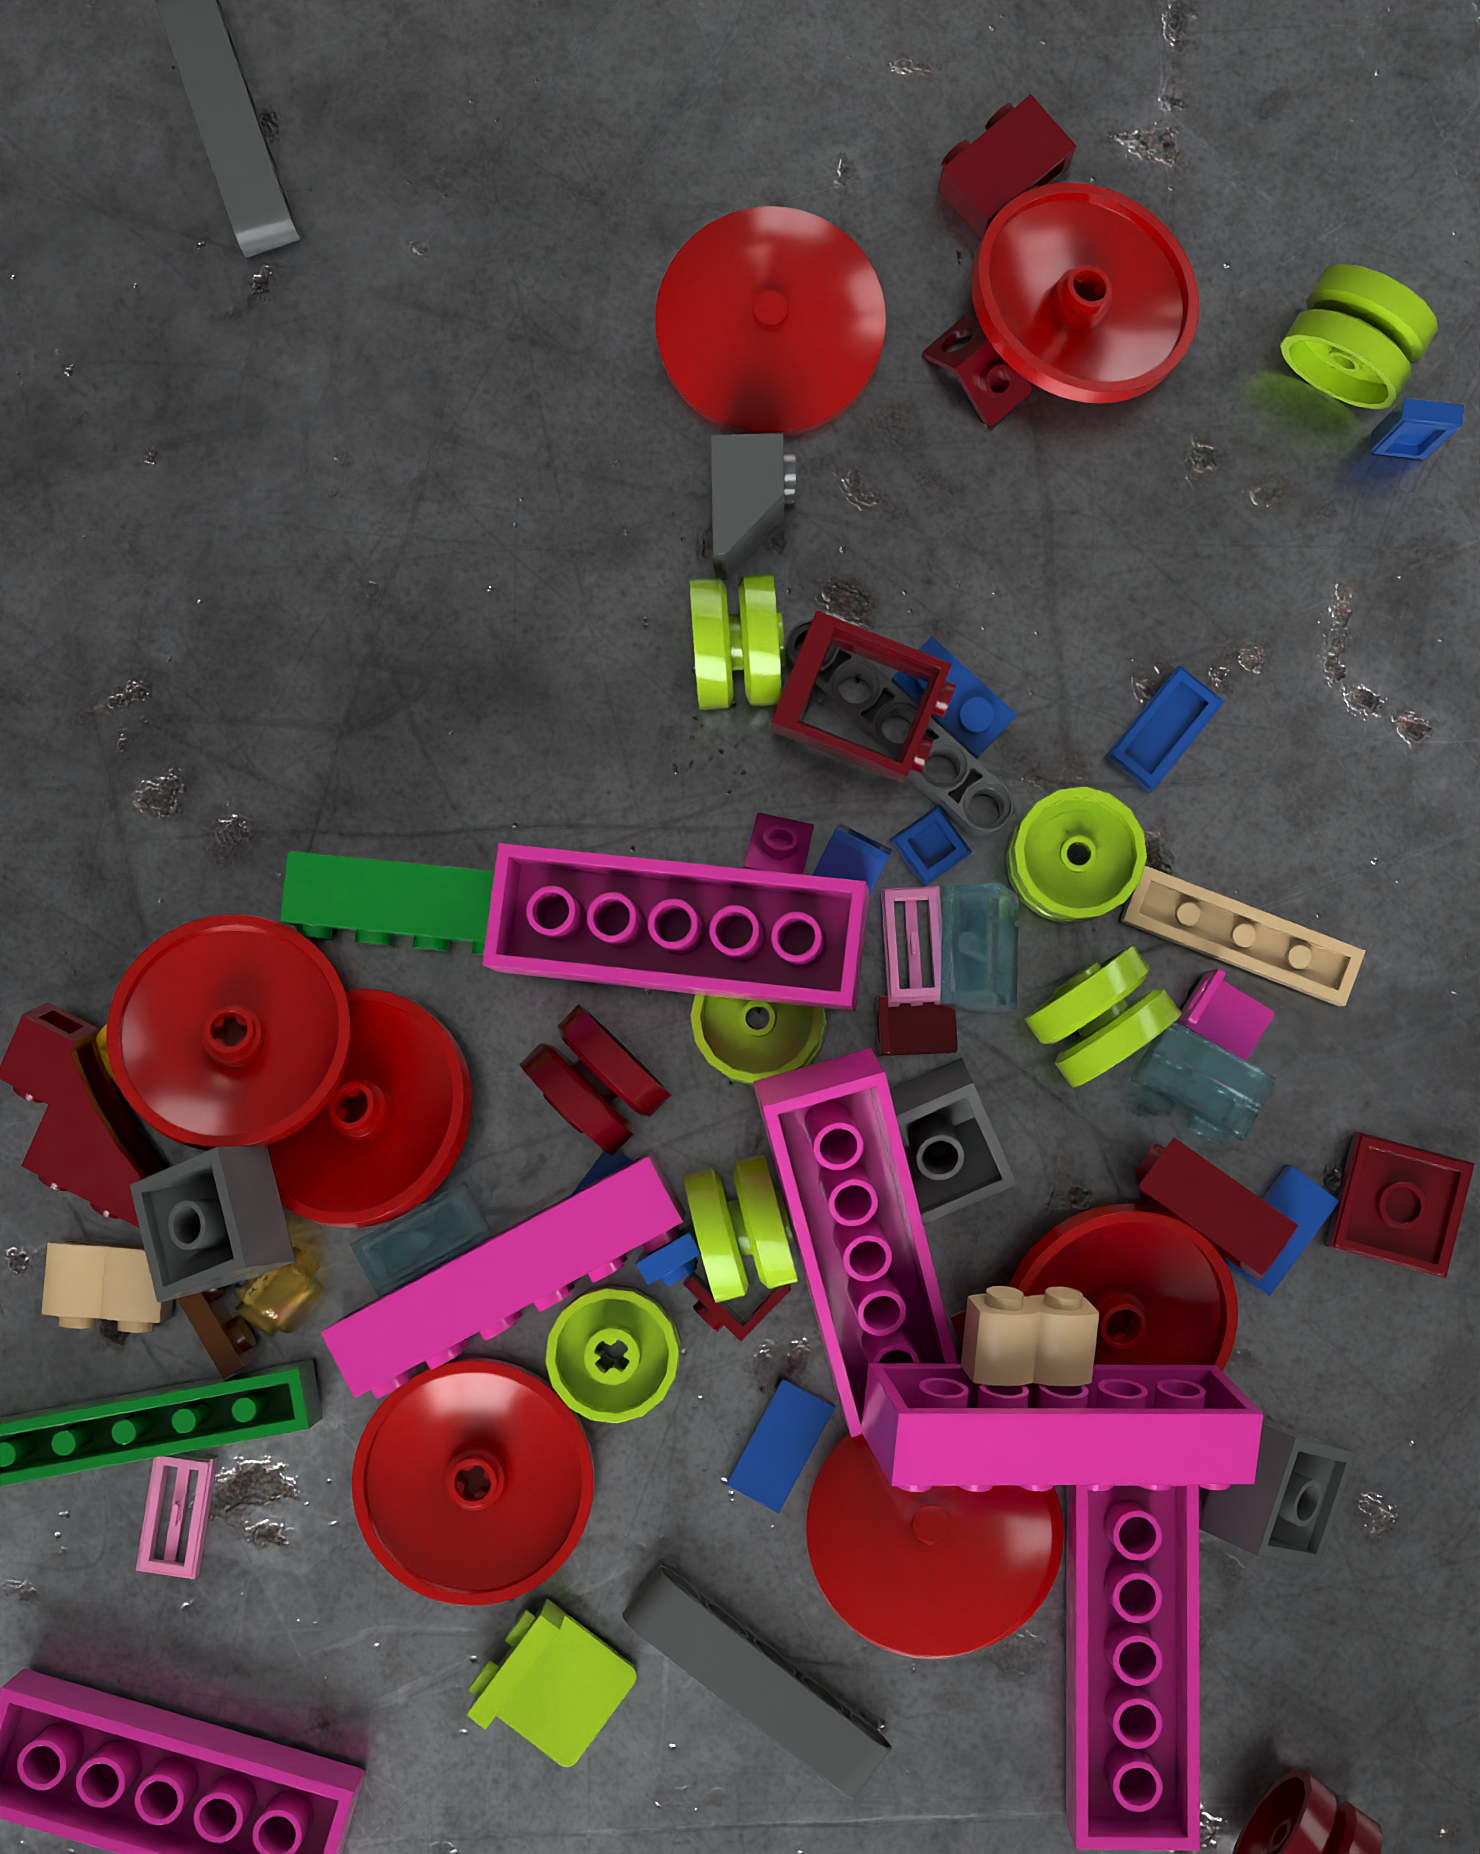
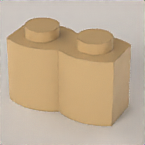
M60 1239L47 1243L42 1315L58 1316L59 1327L94 1328L97 1318L118 1321V1331L148 1333L154 1331V1323H160L172 1318L173 1299L157 1302L144 1244Z
M1007 1286L989 1287L986 1289V1294L968 1296L961 1367L973 1383L982 1385L1020 1386L1035 1383L1048 1386H1081L1092 1383L1099 1312L1083 1297L1080 1291L1068 1287H1049L1046 1289L1045 1294L1025 1297L1023 1292L1016 1288Z

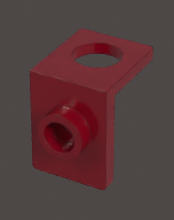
M963 316L922 352L926 360L954 372L983 423L990 427L994 426L1033 391L1028 380L1018 374L997 353L987 339L979 321L967 316ZM972 335L969 342L960 349L946 352L948 347L957 339Z
M947 994V1004L935 1005L934 1002H923V1005L911 1006V1003H900L899 1007H888L887 995L875 997L878 1056L956 1053L958 1045L955 995Z
M694 1271L683 1282V1285L699 1300L693 1306L696 1313L716 1332L725 1326L740 1341L792 1290L791 1284L774 1288L743 1320L724 1301L716 1303L711 1288Z

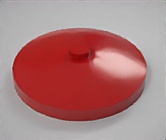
M1076 182L1053 183L1030 189L1008 202L997 213L980 240L973 258L971 268L972 300L977 318L987 339L1003 360L1018 374L1039 388L1054 395L1085 403H1114L1137 397L1154 388L1171 373L1187 352L1194 338L1199 318V294L1195 274L1187 255L1171 231L1153 213L1141 204L1116 191L1097 185Z
M776 206L753 207L730 213L709 223L693 235L677 252L663 277L658 292L655 313L656 338L661 361L672 385L683 400L700 416L714 425L736 434L783 433V438L811 432L830 423L852 406L864 392L873 377L882 353L886 327L885 301L877 274L861 248L841 229L821 217L799 209Z
M224 914L194 920L171 930L147 947L131 964L121 979L110 1006L106 1033L107 1053L116 1083L126 1100L151 1127L162 1135L180 1144L204 1151H209L216 1147L268 1146L301 1129L332 1098L340 1085L350 1058L353 1024L348 998L339 975L331 962L315 944L294 929L271 919L243 914Z
M352 989L345 991L352 1016V1047L346 1071L332 1098L301 1129L267 1146L282 1206L304 1218L333 1227L361 1228L374 1226L395 1219L418 1206L440 1186L450 1173L464 1146L471 1120L472 1086L469 1069L453 1035L439 1019L411 1000L394 993L374 989Z
M1129 1203L1111 1204L1096 1207L1066 1219L1046 1233L1029 1250L1017 1267L1008 1286L1022 1291L1025 1297L1045 1294L1046 1289L1049 1287H1068L1080 1291L1083 1297L1099 1312L1094 1364L1216 1365L1223 1372L1235 1342L1238 1326L1237 1295L1230 1271L1222 1256L1198 1230L1180 1217L1157 1207Z
M466 1358L448 1361L432 1370L427 1368L417 1373L382 1402L367 1423L360 1438L352 1470V1499L361 1533L376 1559L393 1577L411 1590L427 1598L453 1605L483 1606L519 1597L551 1577L569 1558L584 1532L591 1512L595 1490L594 1459L587 1433L576 1412L568 1408L550 1383L518 1365L495 1359Z
M849 1433L833 1449L816 1477L807 1509L806 1544L809 1562L821 1593L833 1611L850 1629L866 1641L898 1655L920 1659H943L964 1655L990 1644L1007 1632L1027 1611L1038 1594L1046 1575L1052 1546V1526L1049 1506L1044 1491H1031L1019 1485H993L992 1489L983 1492L969 1491L959 1486H932L928 1491L911 1492L897 1486H891L863 1434L851 1437Z

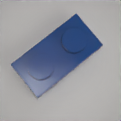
M931 636L919 651L951 663L952 666L946 681L956 684L944 717L941 718L932 714L931 718L977 759L1016 718L1017 714ZM900 671L891 680L919 706L928 684L927 682Z
M692 1223L681 1229L677 1233L678 1237L668 1244L648 1254L645 1251L640 1254L636 1265L648 1285L661 1278L667 1287L697 1269L696 1265L699 1262L696 1257L701 1252Z

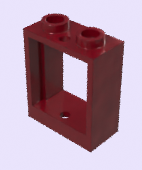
M816 610L772 718L771 731L903 784L909 770L921 774L934 740L923 735L932 714L941 718L944 717L956 684L946 681L952 664ZM831 644L928 683L897 759L801 721Z
M1175 1137L1172 1138L1166 1148L1156 1143L1136 1170L1138 1174L1137 1179L1141 1181L1138 1185V1190L1142 1199L1153 1207L1180 1217L1194 1227L1216 1248L1221 1256L1258 1282L1267 1273L1299 1226Z

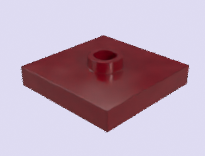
M1354 1132L1337 1197L1339 1203L1334 1208L1325 1246L1446 1279L1475 1163L1365 1133Z

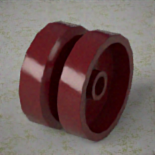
M578 1004L558 1025L559 1036L578 1056L576 1061L573 1063L554 1045L540 1043L519 1065L544 1093L543 1097L572 1127L580 1133L584 1132L599 1147L613 1156L634 1135L632 1122L614 1101L619 1097L639 1115L651 1117L672 1094L612 1033Z
M1301 1768L1290 1771L1280 1778L1259 1800L1246 1820L1232 1854H1381L1383 1836L1380 1824L1348 1801L1336 1803L1335 1792Z

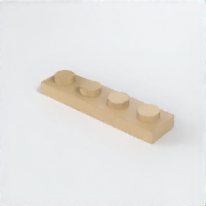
M1148 866L1144 867L1141 881L1129 896L1120 919L1122 923L1339 1007L1346 1006L1366 952L1358 947Z

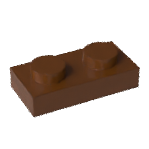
M225 1286L177 1298L223 1379L257 1360L252 1351V1348L256 1346V1342L250 1328L240 1316L232 1317L221 1298L226 1295Z

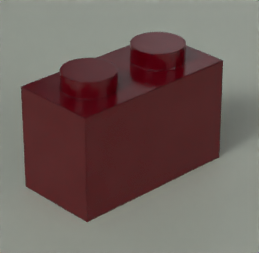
M1031 94L1016 107L1011 103L1001 107L986 123L985 129L987 131L971 144L967 139L961 141L948 152L941 162L943 168L938 191L980 239H982L997 213L1008 202L1030 189L1051 184L1070 167L1076 149L1075 143Z

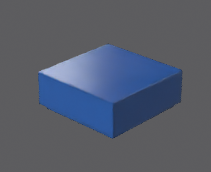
M939 805L890 839V842L922 886H926L972 853Z

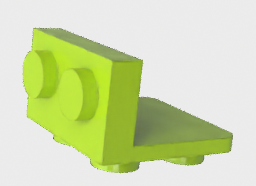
M546 1599L535 1615L525 1610L504 1639V1641L511 1645V1648L497 1665L489 1659L472 1681L468 1691L475 1697L466 1715L485 1730L497 1716L559 1765L571 1767L576 1764L635 1684L637 1669L630 1661L549 1599Z

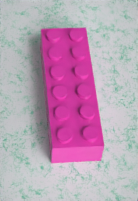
M498 843L482 965L503 973L856 1012L870 890L866 881Z
M872 1048L753 1081L837 1398L851 1437L862 1434L868 1363L958 1364L886 1074Z
M650 1151L582 1188L576 1193L577 1195L569 1198L571 1194L344 1315L320 1333L354 1398L372 1390L375 1398L378 1399L406 1384L409 1381L408 1378L417 1373L415 1366L423 1361H426L430 1370L460 1355L463 1352L462 1349L470 1344L468 1337L480 1331L484 1341L511 1328L517 1324L516 1320L523 1316L520 1309L534 1302L538 1312L565 1299L571 1295L570 1291L575 1288L572 1281L588 1273L592 1283L619 1270L625 1266L623 1262L628 1260L625 1253L639 1245H642L646 1254L676 1239L678 1237L677 1233L680 1232L677 1225L683 1222L686 1212L654 1151Z
M868 1363L862 1434L891 1486H897L911 1492L928 1491L932 1486H959L965 1490L983 1492L992 1489L993 1485H1019L1031 1491H1048L1053 1488V1485H1079L1093 1491H1106L1111 1489L1113 1485H1139L1149 1490L1164 1491L1170 1489L1172 1485L1197 1484L1209 1490H1226L1230 1487V1484H1254L1263 1413L1216 1365L1094 1364L1092 1383L1086 1385L1048 1386L1030 1383L1020 1386H991L973 1383L962 1369L961 1364Z
M1197 1484L1172 1485L1170 1489L1164 1491L1149 1490L1139 1485H1113L1111 1489L1106 1491H1093L1079 1485H1066V1826L1076 1849L1200 1851L1199 1486Z
M25 1668L0 1689V1819L117 1854H342L365 1777V1769Z

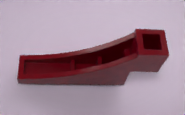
M47 1002L22 1014L0 1065V1079L12 1085L13 1091L18 1096L31 1102L48 1104L21 1166L37 1174L39 1180L44 1185L58 1191H69L90 1202L92 1209L108 1218H121L140 1228L130 1184L169 1168V1166L141 1133L120 1099L98 1049L96 1037L100 1029Z

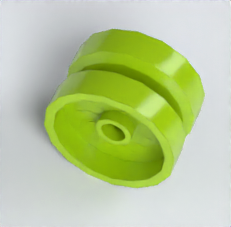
M1337 264L1326 267L1306 300L1308 311L1299 313L1280 344L1283 358L1298 375L1312 386L1333 398L1354 406L1369 409L1391 408L1412 376L1410 364L1418 362L1437 333V318L1427 303L1411 289L1383 273L1363 266Z
M773 573L743 575L738 584L740 613L728 614L726 585L720 577L690 579L699 710L730 707L734 700L732 671L744 670L745 696L752 707L778 705L782 696L781 667L785 666L782 612L777 611Z
M1089 787L1060 789L1038 801L1013 829L1005 857L1008 880L1020 901L1042 918L1069 924L1091 921L1123 904L1141 881L1147 853L1144 832L1130 808L1110 793ZM1077 846L1082 849L1085 858L1079 861L1082 865L1071 863L1067 857V850H1072Z
M1134 945L1124 948L1100 964L1097 961L1055 989L1052 992L1054 996L1024 1018L1041 1044L1056 1043L1076 1030L1079 1032L1080 1036L1059 1052L1055 1061V1065L1072 1088L1087 1083L1133 1054L1166 1030L1182 1014L1165 989H1152L1130 1002L1125 1000L1127 995L1144 983L1150 972L1149 966Z
M695 994L690 1015L695 1043L708 1063L737 1083L754 1086L753 1081L811 1065L823 1048L828 1025L825 1008ZM762 1008H764L769 1013V1022L763 1029L755 1030L747 1022V1018L752 1011L760 1014Z
M765 1153L735 1161L732 1173L738 1195L736 1200H728L722 1176L713 1167L683 1174L698 1245L716 1303L746 1295L749 1280L743 1257L752 1254L760 1281L768 1289L798 1282L789 1244L794 1243L781 1189H774Z
M610 1281L587 1288L562 1310L548 1335L545 1363L552 1387L568 1408L592 1421L621 1423L644 1416L664 1399L677 1374L682 1340L674 1314L658 1295L635 1283ZM617 1340L624 1342L627 1348L622 1355L624 1356L623 1358L612 1359L606 1354L605 1343L611 1346Z

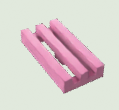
M940 887L881 888L880 902L888 1007H899L900 1003H911V1006L923 1005V1002H934L935 1005L947 1004L948 995ZM918 900H927L933 987L922 988L916 904ZM904 901L910 989L899 988L894 902Z
M183 1452L153 1458L136 1571L195 1579L200 1575L218 1456L205 1455L203 1457L197 1456L192 1452ZM169 1466L178 1467L164 1559L158 1560L154 1558ZM192 1469L199 1470L185 1562L179 1563L178 1557Z

